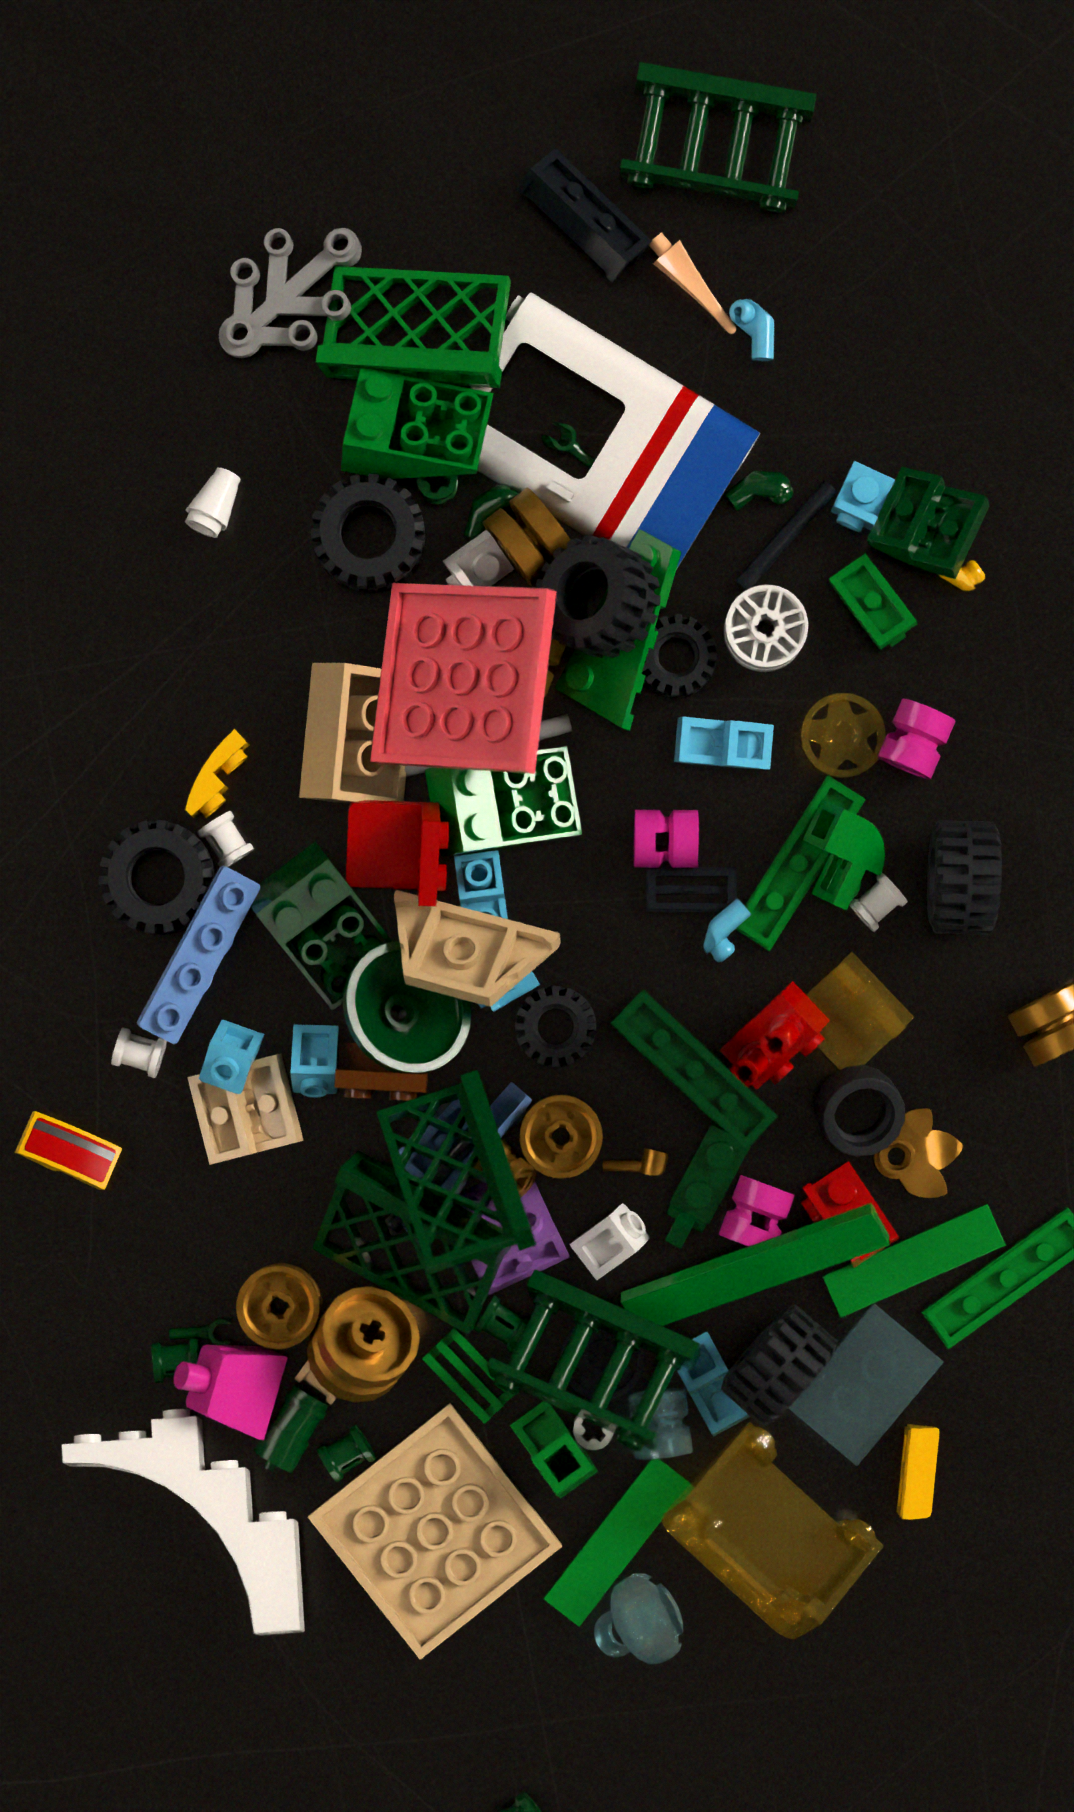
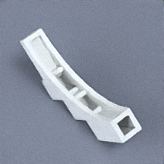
M190 1409L163 1411V1419H151L152 1438H146V1431H125L119 1433V1440L101 1441V1434H85L74 1436V1444H62V1460L68 1466L106 1467L137 1474L167 1487L192 1505L219 1534L237 1564L249 1597L254 1634L272 1635L305 1632L298 1522L294 1519H287L286 1512L260 1513L259 1522H253L250 1471L245 1467L238 1468L237 1460L211 1462V1470H205L202 1420L197 1416H190Z

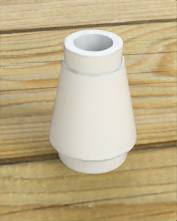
M220 467L216 468L214 474L186 508L188 513L185 520L186 524L203 535L217 538L221 530L227 529L241 479L229 470Z

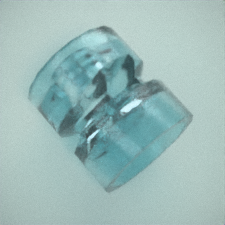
M666 1388L647 1428L657 1433L658 1445L655 1451L643 1447L641 1452L635 1451L636 1459H659L693 1452L690 1426L684 1424L682 1420L688 1415L685 1388ZM644 1391L628 1394L631 1418Z

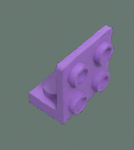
M536 1182L521 1197L536 1246L519 1251L517 1245L511 1246L510 1251L503 1257L488 1295L531 1276L534 1269L542 1271L570 1258ZM487 1183L477 1184L460 1192L459 1195L480 1203L488 1188ZM491 1200L490 1204L488 1205V1208L495 1210L493 1201ZM482 1216V1218H484L485 1220L501 1228L499 1222L492 1220L486 1216ZM477 1259L471 1260L478 1277L483 1276L487 1265Z

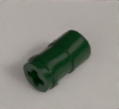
M296 1384L291 1391L287 1392L286 1400L274 1421H270L264 1440H259L254 1449L259 1456L267 1460L264 1467L272 1472L276 1466L287 1472H293L309 1445L308 1440L316 1426L327 1414L325 1411L329 1404L325 1400Z

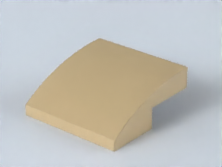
M282 1053L254 1060L244 1089L240 1094L204 1083L199 1079L200 1074L187 1077L209 1165L304 1141Z

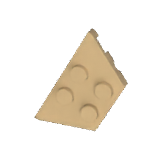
M396 890L394 894L403 975L407 985L491 1007L557 950L561 943L560 934L554 931L437 901L436 907L418 906V895Z

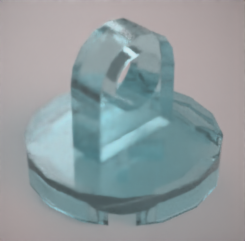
M645 1573L632 1574L614 1586L610 1598L611 1611L598 1618L594 1628V1636L601 1651L608 1656L620 1657L632 1652L638 1659L648 1664H660L671 1659L680 1651L682 1643L678 1644V1635L683 1633V1621L678 1606L670 1592L661 1583L655 1586L649 1581L652 1577ZM613 1622L617 1633L623 1641V1644L617 1642L613 1637Z

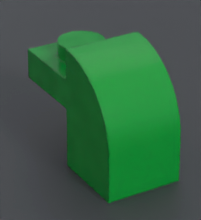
M822 799L803 838L804 841L830 853L811 894L847 911L852 899L857 896L860 890L861 880L865 871L868 870L876 875H881L885 861L884 842L880 832L871 822Z
M545 1401L541 1402L510 1425L532 1456L530 1459L559 1498L564 1497L598 1472L584 1448L579 1445L551 1404Z

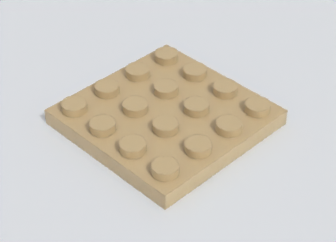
M451 1403L447 1404L308 1515L309 1520L420 1660L562 1547V1543Z

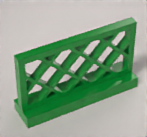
M335 266L331 291L339 290L344 292L345 280L364 281L371 290L351 305V311L345 319L334 321L327 317L323 345H318L316 364L326 378L358 380L360 367L455 386L500 388L502 370L499 367L511 285L509 276ZM371 281L380 283L374 286V284ZM395 283H407L414 293L393 309L382 294ZM415 284H424V285L421 286V287L418 289ZM439 285L451 286L457 296L436 311L425 296ZM458 286H463L467 288L461 291V289ZM482 288H498L496 302L482 313L469 300L470 297ZM378 298L389 313L372 327L368 328L357 314ZM339 299L332 301L329 305V310L339 311L344 301ZM421 300L433 315L412 331L400 316ZM465 303L476 318L458 333H455L444 318ZM494 316L493 325L491 327V325L487 321ZM352 318L364 331L351 344L336 343L338 329ZM396 320L408 335L395 346H383L375 336ZM440 323L451 338L438 349L426 348L419 338ZM483 325L491 334L489 352L470 351L462 341ZM370 340H372V342H373L375 345H365V344H367ZM413 343H415L419 348H414V347H409V346H411ZM458 345L462 350L452 349H454Z

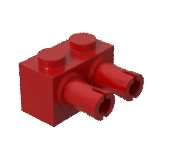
M792 981L732 1036L719 1051L733 1064L730 1072L746 1087L753 1085L757 1090L768 1079L776 1085L794 1068V1065L789 1061L799 1051L805 1057L808 1056L825 1039L820 1032L830 1019Z

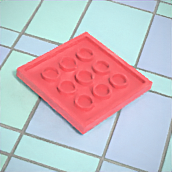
M392 583L370 762L385 765L535 774L556 592L547 588Z

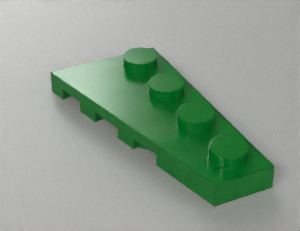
M639 529L629 549L637 552L642 556L643 560L649 562L654 569L650 575L658 578L660 587L654 590V594L661 596L660 606H654L653 614L657 615L658 619L660 609L666 607L681 551ZM608 588L593 615L604 605L608 595ZM657 619L654 625L648 623L645 630L649 634L643 641L639 639L634 641L636 648L628 653L620 650L618 657L609 658L603 655L602 658H597L574 650L554 688L617 726L630 731L634 715L630 714L635 695L636 693L641 694L646 675L642 674L648 650L654 649L658 632L655 631Z

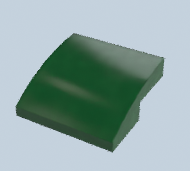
M901 467L875 525L871 529L867 542L879 551L905 563L956 579L990 505L987 496L947 487L942 476Z

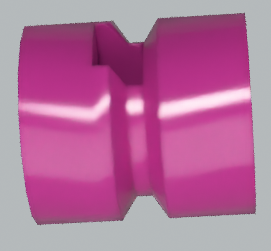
M903 698L892 721L897 729L895 732L886 735L877 757L898 769L930 780L941 757L936 749L938 746L947 743L956 721L938 710Z
M660 810L634 811V868H659L663 861H668L672 868H698V810H673L669 817H664ZM668 832V846L655 845L656 833Z
M740 1175L732 1196L736 1207L726 1212L719 1235L746 1246H752L780 1236L782 1231L777 1226L779 1220L787 1218L795 1195ZM753 1212L761 1214L756 1225L751 1224Z

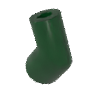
M756 470L749 473L723 495L733 509L738 511L756 496L770 497L771 501L777 505L785 504L792 498L793 488L789 485V478L781 472Z
M496 485L477 496L473 500L463 537L473 540L484 532L486 528L482 522L500 508L504 509L506 513H514L509 501L518 495V492L510 490L507 485Z

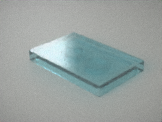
M874 1303L838 1344L828 1364L789 1409L858 1466L944 1361Z

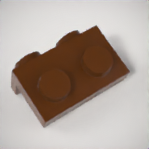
M341 1043L339 1045L338 1069L335 1070L334 1088H345L344 1097L371 1099L372 1090L390 1091L389 1100L409 1101L417 1098V1092H427L428 1073H396L372 1061L356 1043Z

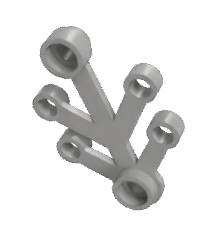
M276 228L269 231L264 238V245L269 253L266 301L254 312L253 286L260 279L259 269L248 258H241L235 261L231 267V276L236 283L234 315L227 318L219 330V341L225 352L236 358H246L255 354L261 346H294L301 351L314 347L317 342V332L313 325L306 320H298L290 328L266 327L278 315L327 316L334 321L345 319L351 311V304L342 291L332 290L326 293L324 297L300 296L333 266L351 267L358 262L362 254V247L354 232L346 228H338L331 231L324 240V249L286 282L288 256L293 250V241L283 229ZM277 238L286 239L283 248L278 250L272 249L274 240ZM340 239L348 240V245L345 249L341 251L333 249L336 241ZM251 268L253 270L249 278H238L239 272L242 269ZM338 299L344 301L343 307L339 311L329 310V305L332 301ZM240 328L248 330L247 336L244 339H233L236 330ZM306 329L310 331V336L307 340L297 341L295 339L296 334L300 330Z

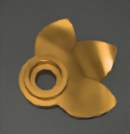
M915 1109L905 1113V1122L900 1134L889 1147L873 1155L874 1163L878 1171L884 1176L891 1179H900L910 1194L924 1198L940 1197L947 1194V1186L939 1170L955 1160L962 1151L963 1144L949 1133L932 1130L933 1116L930 1109ZM892 1148H900L904 1153V1159L900 1164L892 1165L888 1161V1152Z

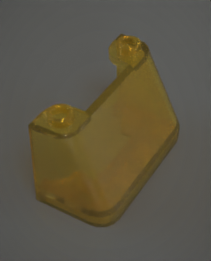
M749 1422L737 1432L663 1514L661 1520L666 1530L772 1629L786 1638L797 1639L823 1623L884 1545L875 1538L872 1528L861 1520L854 1519L852 1521L844 1519L838 1523L835 1522L772 1463L777 1456L773 1437L764 1429L755 1427Z

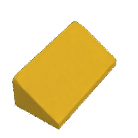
M911 1424L905 1426L896 1511L902 1519H922L931 1516L939 1443V1429L936 1427Z

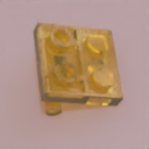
M850 952L806 994L830 1019L820 1032L825 1039L817 1048L838 1070L849 1066L865 1065L892 1038L897 1037L914 1018L853 952Z

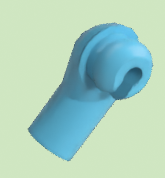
M750 299L735 301L730 307L729 315L736 325L752 337V360H774V319L762 307Z
M738 898L732 901L709 923L703 947L707 954H712L716 962L722 963L735 952V946L729 942L727 937L752 915Z

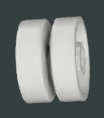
M775 585L755 586L741 593L730 606L723 627L725 645L731 656L745 668L758 672L775 671L789 664L803 647L808 633V619L799 599L788 590ZM764 621L770 626L773 625L774 631L772 635L767 637L765 634L758 632L757 626L759 622Z

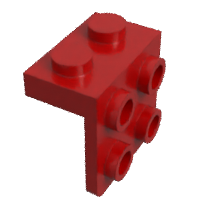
M380 800L351 802L348 810L346 882L349 886L418 889V906L436 907L437 891H446L447 864H438L439 849H448L449 822L440 821V804L435 802Z

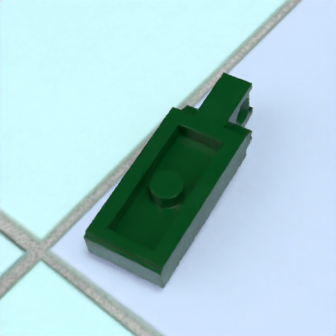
M713 1122L669 1204L671 1205L666 1213L676 1220L665 1241L680 1249L692 1228L702 1233L705 1226L710 1224L750 1149L749 1147L745 1150L730 1134Z

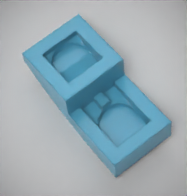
M678 717L674 762L770 770L774 725L734 720L720 721Z
M705 1332L692 1339L700 1343L701 1352L694 1370L682 1366L677 1372L714 1437L750 1416L721 1390L723 1379L729 1370L708 1332Z

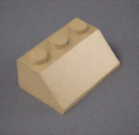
M312 663L299 798L349 804L363 800L404 801L406 784L405 766L370 762L381 668L349 663Z

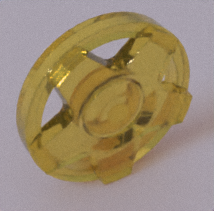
M850 693L832 694L819 700L806 714L801 728L802 748L811 764L819 771L839 778L859 775L873 766L878 760L877 756L886 737L884 722L878 710L866 699ZM849 702L862 706L868 712L858 715L853 714ZM828 704L827 718L812 720L818 710ZM877 731L878 740L873 752L867 743V738ZM809 740L821 746L819 760L814 755ZM844 760H850L859 766L849 770L837 769Z

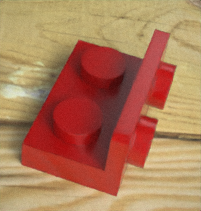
M849 1161L813 1185L809 1182L802 1187L807 1198L801 1204L813 1223L871 1203L889 1234L890 1244L899 1239L898 1234ZM884 1248L850 1259L849 1261L855 1268Z

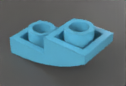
M499 851L454 856L460 906L508 919Z

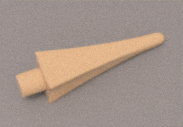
M661 232L649 245L659 257L653 264L699 302L728 333L734 334L737 330L736 325L707 287L681 241L679 240L676 244L672 245Z

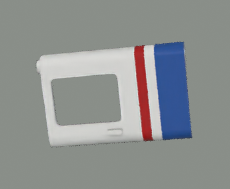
M532 292L525 299L518 295L506 313V320L510 321V324L503 334L499 362L502 372L517 347L522 343H527L620 399L625 405V412L587 475L582 479L572 477L488 424L477 471L500 485L509 486L510 490H515L518 494L528 487L542 501L554 518L583 536H595L599 539L603 537L629 549L638 530L641 529L681 551L678 562L679 566L736 471L739 470L748 456L760 432ZM471 387V389L491 392L492 388Z

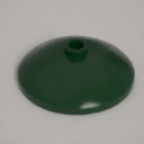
M395 941L382 944L360 958L349 973L343 994V1009L348 1029L364 1054L387 1070L409 1074H425L434 1071L451 1061L464 1045L471 1022L470 1001L405 984L400 942ZM390 1010L397 1012L399 1022L392 1019Z

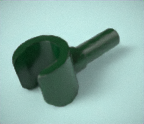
M552 422L560 429L561 438L557 442L550 436L542 435L543 443L549 448L567 451L590 469L595 459L576 442L574 428L568 424Z
M217 1318L212 1320L208 1326L170 1328L169 1337L170 1340L209 1339L215 1345H228L233 1340H216L213 1336V1330L219 1324L228 1325L232 1323L224 1318Z

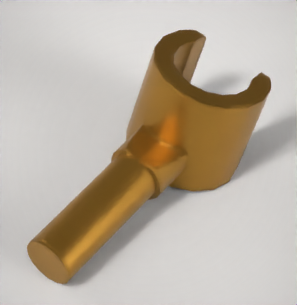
M645 1148L641 1162L636 1160H603V1171H632L658 1176L665 1171L668 1154Z

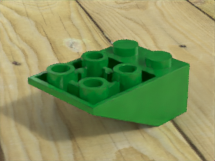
M360 367L343 441L341 471L364 476L378 474L379 479L387 480V478L403 479L477 474L494 393Z
M567 746L537 750L535 774L434 767L425 769L430 802L440 804V821L449 822L448 849H439L440 858L582 835Z

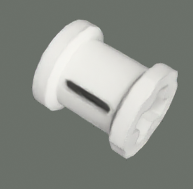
M231 811L222 814L197 831L200 838H206L217 855L219 867L223 865L229 867L254 850L251 843L246 844L232 822L234 815Z
M883 873L880 876H876L877 882L858 899H852L849 905L873 932L879 928L878 922L897 905L903 907L908 902L900 890Z
M122 1027L113 1051L111 1064L115 1066L124 1064L147 1071L148 1077L155 1078L163 1060L167 1041L162 1038L154 1041L131 1034L130 1029Z
M575 1416L573 1433L580 1446L588 1450H599L609 1444L613 1437V1432L601 1427L604 1434L600 1438L595 1434L586 1438L583 1436L585 1433V1425L582 1423L584 1419Z

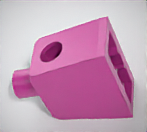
M204 1345L200 1350L197 1364L179 1363L174 1373V1385L178 1389L189 1391L186 1407L254 1438L264 1440L288 1357L261 1346Z

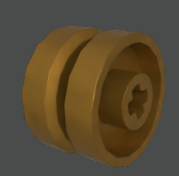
M371 1286L352 1288L336 1297L310 1333L307 1347L310 1370L320 1386L337 1398L355 1403L373 1401L391 1390L416 1357L420 1339L416 1319L407 1305L389 1291Z

